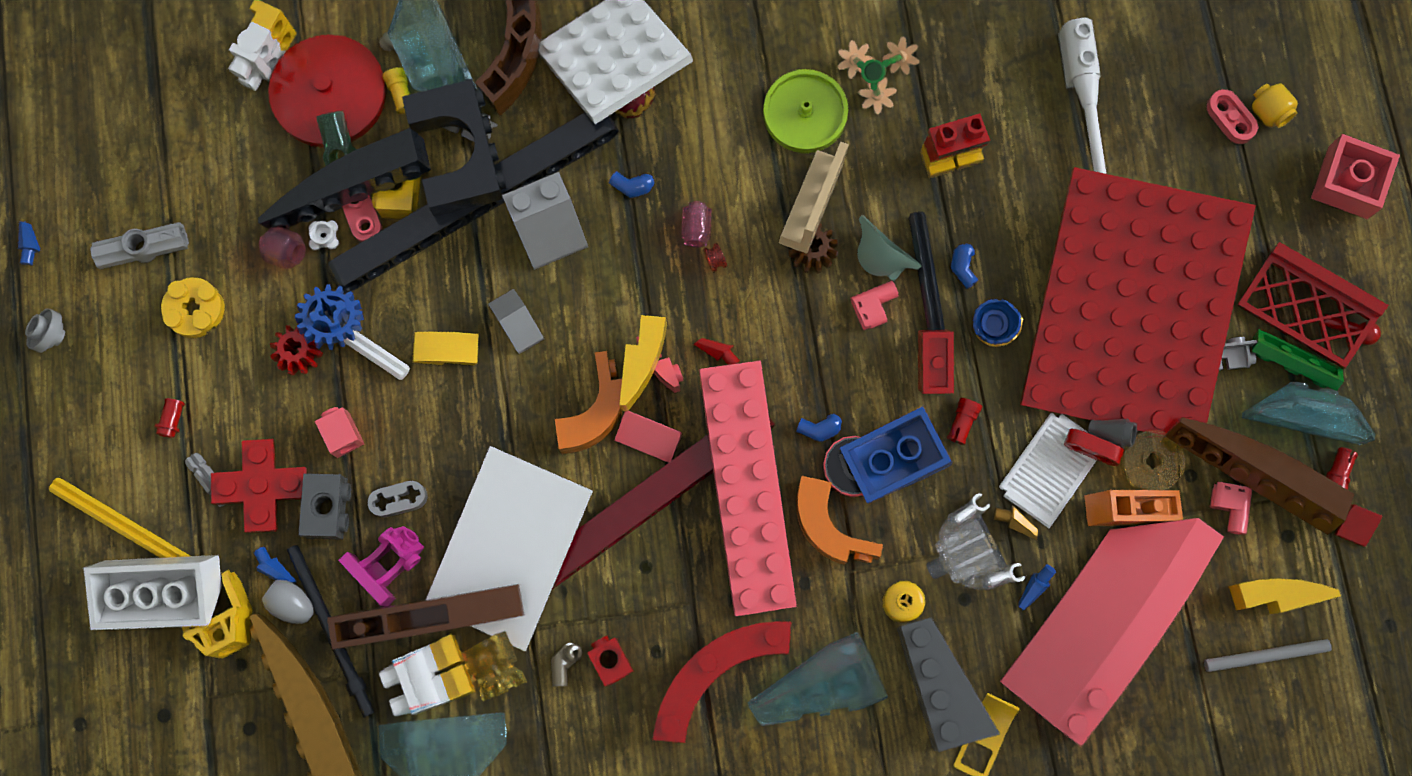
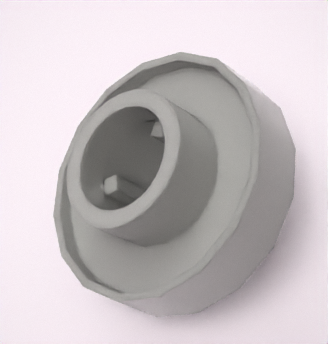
M45 309L39 315L36 314L31 318L25 331L29 349L42 353L54 345L58 346L62 342L65 330L63 329L60 313L52 309Z

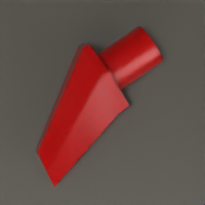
M701 338L693 344L717 361L723 359L727 365L740 362L731 351L734 347L733 345Z

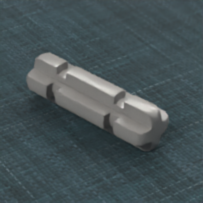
M194 453L185 460V464L194 473V476L205 491L211 495V473L214 472L210 466L206 465V461L199 453Z

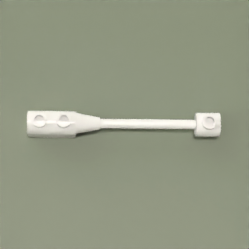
M1077 18L1066 22L1059 32L1066 87H1075L1082 108L1085 111L1093 170L1106 174L1096 109L1099 78L1101 75L1093 23L1089 18Z

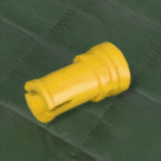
M402 67L392 68L383 73L384 82L388 90L391 91L398 114L406 113L402 96L410 95L407 87L409 84L406 77L407 74Z

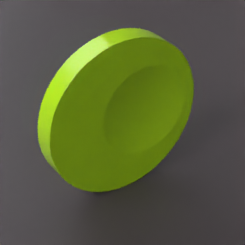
M808 69L792 71L780 77L770 87L764 102V122L771 137L784 148L799 153L821 151L832 145L845 128L848 117L847 98L840 85L833 78L822 72Z

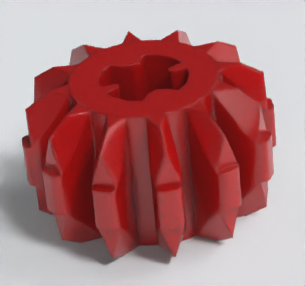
M286 325V334L283 335L280 332H275V336L279 341L270 343V347L276 350L270 357L274 362H278L277 368L281 371L287 369L290 375L295 376L299 369L302 374H307V366L310 364L316 368L318 364L314 361V357H322L323 352L316 348L315 340L307 343L304 334L299 333L297 326L294 330L290 325ZM297 345L301 346V349L297 348L299 353L294 355L292 351H296L294 347Z

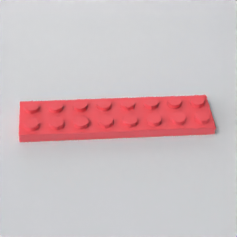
M761 361L699 369L734 616L797 607Z

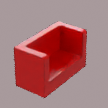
M918 330V391L923 394L954 393L953 331Z

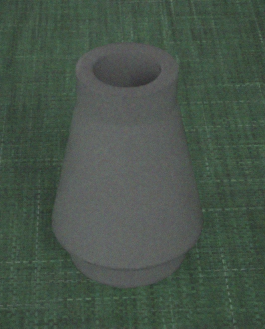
M1129 419L1091 420L1088 433L1125 449L1126 446H1134L1137 424L1130 422Z

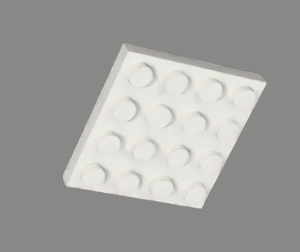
M605 0L543 39L538 50L541 58L594 124L605 119L693 62L691 53L644 0Z

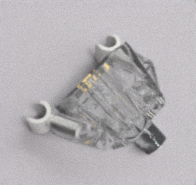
M976 494L969 501V504L963 505L948 515L939 531L940 540L935 544L940 556L926 563L933 579L936 580L949 573L955 584L962 582L967 588L991 590L1006 585L1008 582H1020L1025 579V576L1016 578L1013 575V569L1021 566V564L1014 563L1007 566L981 514L989 508L990 504H987L984 508L976 505V500L982 494Z

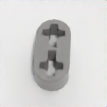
M406 481L373 491L368 498V508L376 516L382 518L391 517L423 507L428 499V493L426 488L419 482ZM410 488L420 492V495L416 497L415 503H412L409 499L401 500L400 497L410 494ZM382 495L387 500L395 498V502L386 504V510L384 511L375 505V503L380 502V496Z

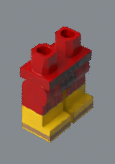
M981 114L929 128V136L926 137L920 154L929 178L953 172L956 167L959 170L983 163L982 149L989 144L990 138Z

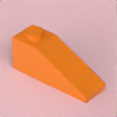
M1107 490L1084 495L1088 526L1135 525L1183 520L1179 490Z

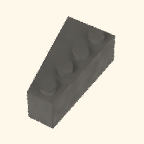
M932 618L898 627V635L933 751L940 752L999 735L998 729Z

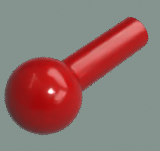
M1341 318L1324 320L1326 327L1344 332ZM1347 320L1350 332L1362 330L1367 323L1365 321L1357 324ZM1376 323L1363 341V345H1372L1380 339L1381 330Z

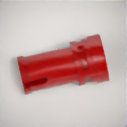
M959 398L955 411L957 415L949 435H947V439L954 443L958 441V444L965 445L973 421L977 420L983 406L970 399Z
M1339 447L1332 468L1327 472L1326 477L1348 490L1349 476L1358 457L1357 452Z

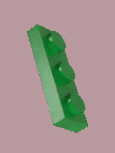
M1258 329L1252 339L1257 340V343L1252 346V352L1260 359L1267 362L1274 361L1294 375L1301 374L1306 376L1319 387H1329L1338 391L1344 382L1343 368L1260 329Z

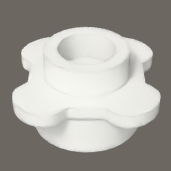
M325 221L312 222L309 225V235L311 238L309 246L311 249L319 250L323 247L335 249L339 244V241L336 239L337 223L335 221H329L328 223ZM323 233H326L325 238L321 237Z

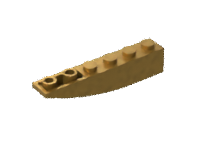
M251 615L250 619L253 624L250 625L251 635L257 643L260 642L264 652L261 654L263 665L268 672L271 671L275 680V683H273L274 693L278 700H283L287 710L284 713L286 723L291 730H295L299 740L296 742L297 751L303 760H307L311 770L308 772V776H363L339 715L308 663L290 641L264 615Z

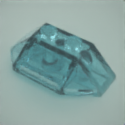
M398 0L388 36L412 88L422 92L472 79L477 89L438 0Z
M1290 382L1242 412V418L1358 445L1374 441L1376 435L1361 411L1350 398L1339 396V392L1332 389H1320L1319 391L1309 389L1307 384L1301 382Z
M505 712L378 725L380 758L399 776H480L507 745Z

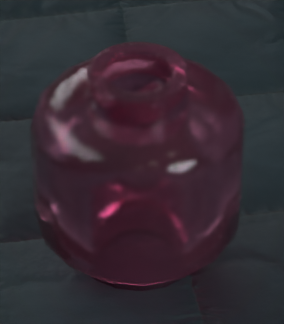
M281 227L270 228L259 241L261 258L266 263L283 269H291L301 263L306 253L303 238L300 234Z

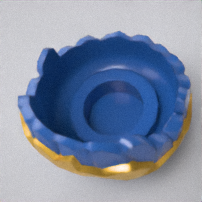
M991 299L985 301L974 312L973 328L978 339L986 345L993 347L1005 346L1014 341L1021 333L1023 318L1014 305L1006 300Z

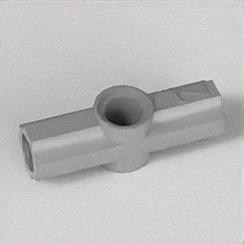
M178 222L144 231L131 229L123 236L92 243L90 250L96 267L104 269L133 261L150 262L156 256L188 249L189 241L183 224ZM144 241L143 247L136 251L137 244Z

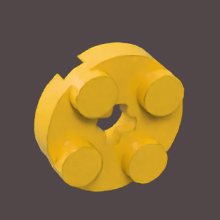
M193 277L172 282L168 286V291L165 293L161 304L164 323L179 335L187 338H199L208 334L207 331L219 325L225 309L224 300L218 290L208 281ZM192 301H195L197 305H200L199 310H194L193 315H189L186 307Z

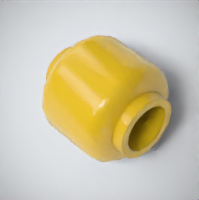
M1279 83L1272 86L1265 84L1253 95L1256 99L1251 109L1267 127L1277 126L1281 128L1297 114L1295 109L1298 101L1283 84Z
M899 581L891 585L885 591L882 599L886 615L899 623H908L917 619L925 607V596L922 590L916 584L909 581ZM906 595L904 600H900L901 596Z

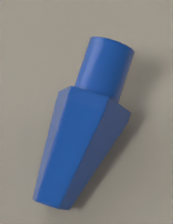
M19 221L18 249L22 250L20 264L32 266L35 252L38 253L40 247L31 224Z
M265 547L254 551V555L260 564L256 567L258 572L273 580L297 582L277 558H270Z
M1046 564L1039 573L1032 574L1018 603L1022 610L1027 609L1050 586L1049 580L1056 573L1052 566Z

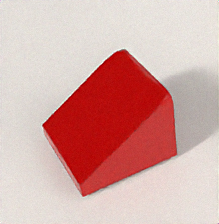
M1352 504L1346 521L1337 527L1335 535L1366 547L1382 516Z

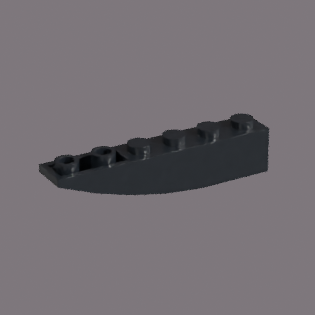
M408 128L335 160L282 196L258 218V223L274 233L285 232L293 225L312 221L318 215L337 211L343 205L353 201L365 200L368 198V195L378 191L390 190L396 184L403 181L418 179L422 174L431 171L424 139L411 128Z

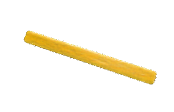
M55 478L49 486V491L159 558L190 556L61 478Z

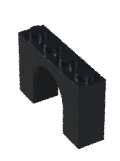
M472 79L402 96L408 124L417 134L453 126L466 130L475 140L474 152L470 160L462 168L451 173L422 180L428 207L433 216L436 217L502 200L503 194L501 189L506 188V183L502 170L497 171L494 163L499 161V155L495 143H489L487 134L493 132L488 115H482L481 107L486 106L482 89H476Z

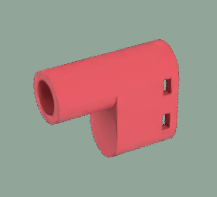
M893 281L850 298L863 330L872 329L887 322V317L881 304L899 297L898 290Z
M1217 482V484H1214V488H1212L1210 507L1230 512L1228 533L1246 535L1252 489L1245 486Z

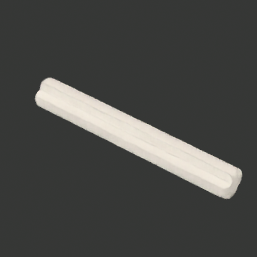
M325 311V314L328 317V319L330 318L331 322L334 323L333 318L329 316L327 311ZM353 330L355 335L354 341L348 338L344 339L345 344L399 380L404 379L408 374L410 368L407 364L359 332Z

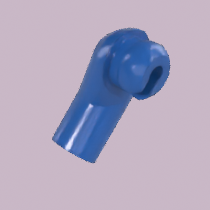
M970 244L957 246L953 252L951 263L953 273L966 289H969L979 281L969 268L971 257L975 255V250Z

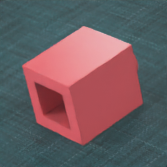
M338 407L328 409L321 414L322 418L315 421L330 454L336 458L365 445L350 413L343 407L340 409Z

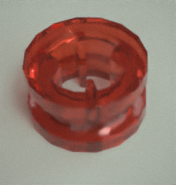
M714 243L711 249L703 248L705 258L713 273L717 272L718 267H727L726 259L718 243Z

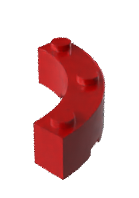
M774 621L741 627L713 640L698 651L684 665L668 688L658 712L653 740L685 743L690 719L697 703L708 687L730 668L761 656L788 655L791 622Z

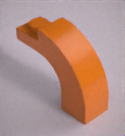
M607 351L595 352L599 393L594 404L580 415L555 419L558 447L561 454L582 451L596 445L609 435L622 415L620 408L622 379L612 380L613 377H617L615 359L609 360Z
M801 476L797 492L796 510L800 527L809 543L826 558L843 565L847 563L849 553L854 554L853 559L860 562L872 563V559L878 560L881 557L882 544L848 537L838 531L832 524L828 514V499L832 482Z

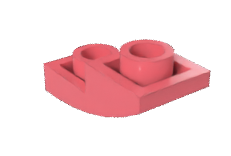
M669 357L659 360L653 373L674 393L679 392V382L684 380L678 364L672 365Z

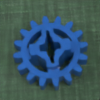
M329 284L326 285L323 292L315 287L314 296L306 293L303 295L306 303L297 304L300 313L295 314V319L298 323V331L300 334H304L307 343L315 340V345L318 349L322 347L323 343H327L329 350H333L334 343L338 342L341 347H345L344 339L355 340L353 330H362L359 321L364 320L363 312L360 311V301L354 300L353 292L350 291L344 295L342 286H339L336 291H332ZM325 311H327L329 316L333 318L334 323L331 322L330 318L328 319V317L325 314Z

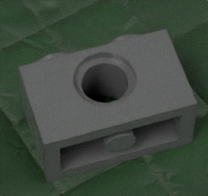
M303 474L299 536L306 539L343 540L344 532H347L349 528V515L345 513L346 501H350L351 484L347 483V478L339 474ZM331 499L333 503L332 510L322 515L320 510L322 503L325 500Z

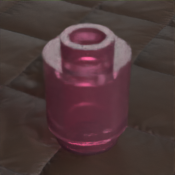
M690 202L688 206L682 209L681 237L684 239V245L705 247L711 238L712 209L706 207L704 202Z

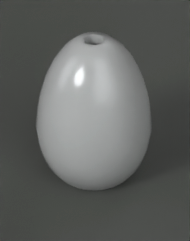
M275 580L262 598L264 607L271 615L289 623H306L314 612L312 603L303 590L287 580Z

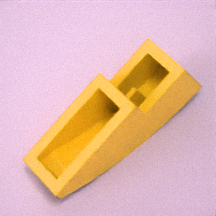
M641 315L638 345L626 344L620 395L621 411H628L652 377L664 344L667 327L666 317Z
M1265 579L1228 586L1236 610L1247 609L1266 603L1270 614L1282 613L1341 596L1340 591L1318 583L1293 579Z

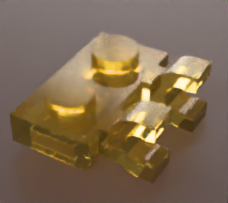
M506 631L497 633L461 653L471 682L478 681L482 701L494 697L492 688L495 690L496 696L508 692V689L513 687L510 678L515 687L527 682L523 672L512 665V663L517 661Z

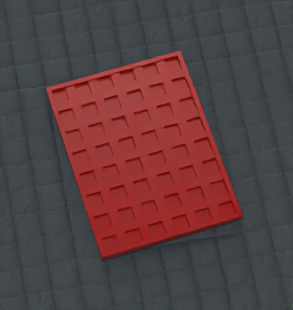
M1072 168L1020 405L1086 420L1129 419L1130 422L1137 424V431L1166 436V433L1182 417L1207 423L1256 205L1086 169Z

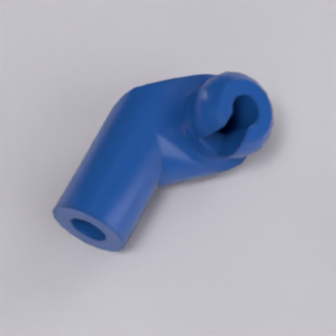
M615 172L610 178L609 184L626 196L634 198L650 192L654 186V179L649 174L627 179L620 173Z
M836 414L828 415L827 419L817 424L801 418L796 432L819 442L825 441L840 432L842 420Z

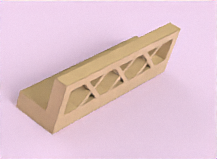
M840 142L835 156L819 150L816 151L780 236L779 244L808 253L842 170L849 144Z

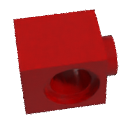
M605 636L591 644L593 650L587 654L605 687L634 672L617 638L614 637L609 640L608 636ZM606 651H614L618 656L616 666L611 669H606L601 663V657Z

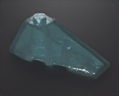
M857 632L828 644L750 700L748 706L761 726L799 720L802 714L819 712L820 716L830 715V710L848 707L849 711L860 710L887 699L888 695L872 656Z

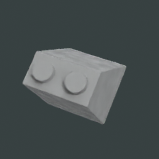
M559 172L502 195L534 270L588 247L572 201Z

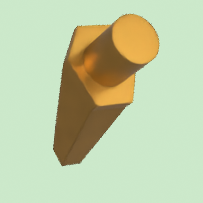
M1012 506L1011 510L995 508L994 520L1008 522V528L1037 540L1038 529L1016 507Z

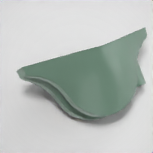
M863 214L860 216L862 238L858 247V260L865 271L875 276H887L892 281H895L905 268L919 269L922 266L889 240Z

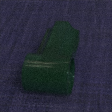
M343 111L316 116L325 148L323 161L326 166L337 160V154L340 150L344 155L357 150L351 143Z

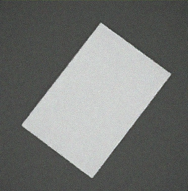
M490 446L426 600L519 584L524 616L472 625V627L526 651L593 491Z

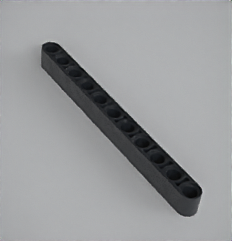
M586 112L495 164L497 171L502 170L506 183V188L501 189L502 194H507L558 172L612 140L619 133L618 128L610 116L594 124ZM502 199L436 217L433 216L427 204L335 257L326 265V270L336 287H343L344 294L352 292L500 206L505 201Z

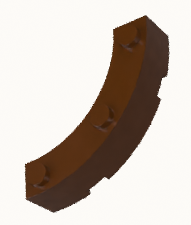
M505 0L508 13L503 48L500 55L496 56L485 73L475 81L477 88L482 89L484 99L499 116L521 95L533 74L539 57L538 50L542 40V23L537 0Z

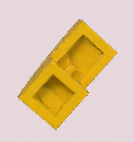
M460 332L414 333L412 363L434 365L452 363L474 366L477 364L478 334Z

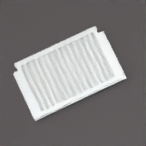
M1053 413L1049 414L999 485L1000 489L1006 491L1003 497L1048 529H1050L1097 461L1064 445L1069 429L1087 431L1063 414L1056 417Z

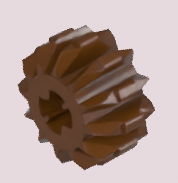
M819 224L811 243L815 244V248L818 246V252H811L812 248L809 249L808 253L791 248L788 251L789 257L796 258L794 266L799 267L805 264V273H809L810 267H814L818 274L822 271V265L830 268L832 266L831 259L838 256V251L834 249L838 246V240L830 239L833 231L828 229L822 232V224Z

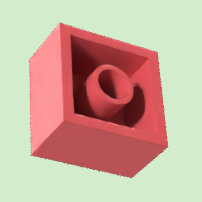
M1342 134L1328 146L1311 199L1369 219L1383 208L1400 155Z

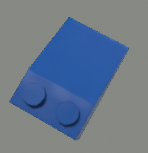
M923 406L840 447L867 504L921 481L952 465V461Z

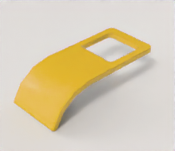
M989 693L984 697L982 704L1000 734L975 741L992 750L991 757L983 773L961 763L968 744L962 745L954 767L971 776H988L1010 724L1020 708Z

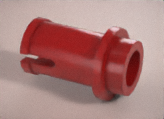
M165 398L159 424H155L154 427L157 428V435L175 438V434L180 432L177 427L185 403L176 399Z

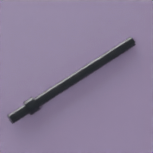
M292 546L287 549L288 555L331 646L327 620L331 615L299 546ZM346 648L332 649L347 681L345 687L349 696H354L363 718L374 714L375 711L365 691L367 689L363 677L358 676Z

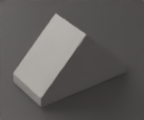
M514 289L488 304L518 354L544 340L529 311Z

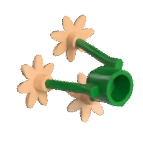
M905 37L900 38L898 46L892 42L887 43L892 53L885 55L883 62L865 55L869 48L868 44H864L858 49L855 41L851 40L849 51L838 50V54L846 60L842 61L837 68L840 70L849 68L848 77L850 79L855 76L858 70L863 79L868 82L870 90L862 89L859 91L861 96L867 98L862 105L863 109L869 108L874 104L875 113L879 115L882 110V104L890 108L894 106L888 97L895 94L897 90L895 88L886 89L888 80L885 75L888 66L891 65V73H895L901 67L904 74L908 75L910 73L909 64H919V60L912 56L918 46L911 45L907 47Z

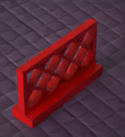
M1279 242L1273 247L1261 269L1236 306L1345 369L1378 318L1383 315L1389 305ZM1271 264L1283 271L1284 282L1269 285L1266 272ZM1289 274L1297 279L1290 280ZM1262 279L1264 286L1257 287V285ZM1303 282L1309 285L1312 297L1296 301L1292 284ZM1287 286L1290 302L1274 305L1270 289ZM1265 290L1269 307L1257 309L1247 303L1252 293ZM1316 290L1324 295L1317 296ZM1325 298L1333 299L1337 303L1339 313L1323 316L1319 300ZM1313 301L1317 318L1301 321L1297 305ZM1292 306L1295 323L1284 325L1278 321L1275 309ZM1343 306L1350 309L1351 311L1345 312ZM1265 311H1270L1271 316L1267 315V314L1264 313V312H1265ZM1358 314L1368 321L1362 330L1350 332L1346 316ZM1340 317L1344 334L1328 337L1324 320ZM1319 322L1322 339L1311 341L1305 337L1302 325ZM1297 326L1298 332L1291 329V327ZM1358 335L1353 343L1351 336ZM1346 338L1349 350L1343 359L1332 353L1329 341ZM1323 342H1324L1325 348H1323L1322 346L1318 345V343H1323Z

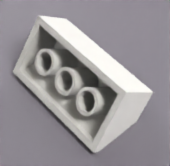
M219 555L105 560L84 568L90 630L207 626L210 624L222 587Z

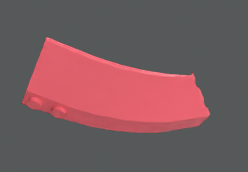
M1199 518L1109 529L1075 581L1000 682L1082 747L1167 631L1193 591L1224 536Z

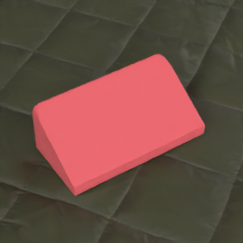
M625 411L615 441L669 463L675 455L682 438V433L631 411Z

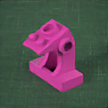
M405 526L396 529L390 527L385 530L378 538L381 545L364 560L360 561L356 555L347 552L338 560L379 605L384 607L389 606L396 599L386 587L405 569L409 571L415 567L421 560L419 554L425 548L419 542L418 536ZM392 549L400 559L387 571L378 561Z

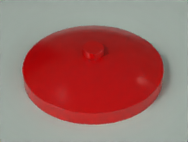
M319 35L297 43L277 62L269 82L270 106L274 116L284 130L304 144L323 148L349 144L366 134L382 114L387 95L383 71L375 56L361 43L340 35Z

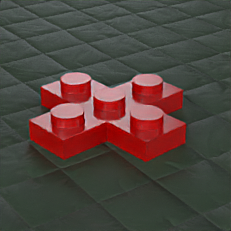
M274 439L242 441V471L211 473V504L243 503L245 533L278 531L277 501L302 498L303 474H307V468L276 469Z

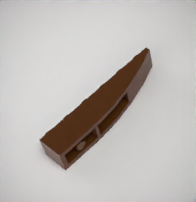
M1183 417L1166 433L1165 437L1180 447L1188 450L1327 535L1346 521L1354 493L1271 446L1221 427Z
M516 584L328 617L327 620L332 649L520 617L524 616L520 585Z

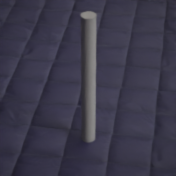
M1328 639L1211 658L1204 660V667L1207 672L1330 652L1331 643Z

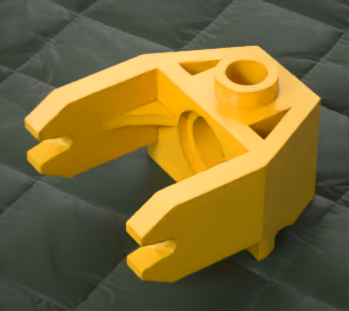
M229 570L223 572L221 576L232 608L212 618L207 626L182 627L183 637L195 644V647L204 655L222 659L248 646L251 642L250 625H252L250 616L252 615V607L240 579L235 572L230 573Z

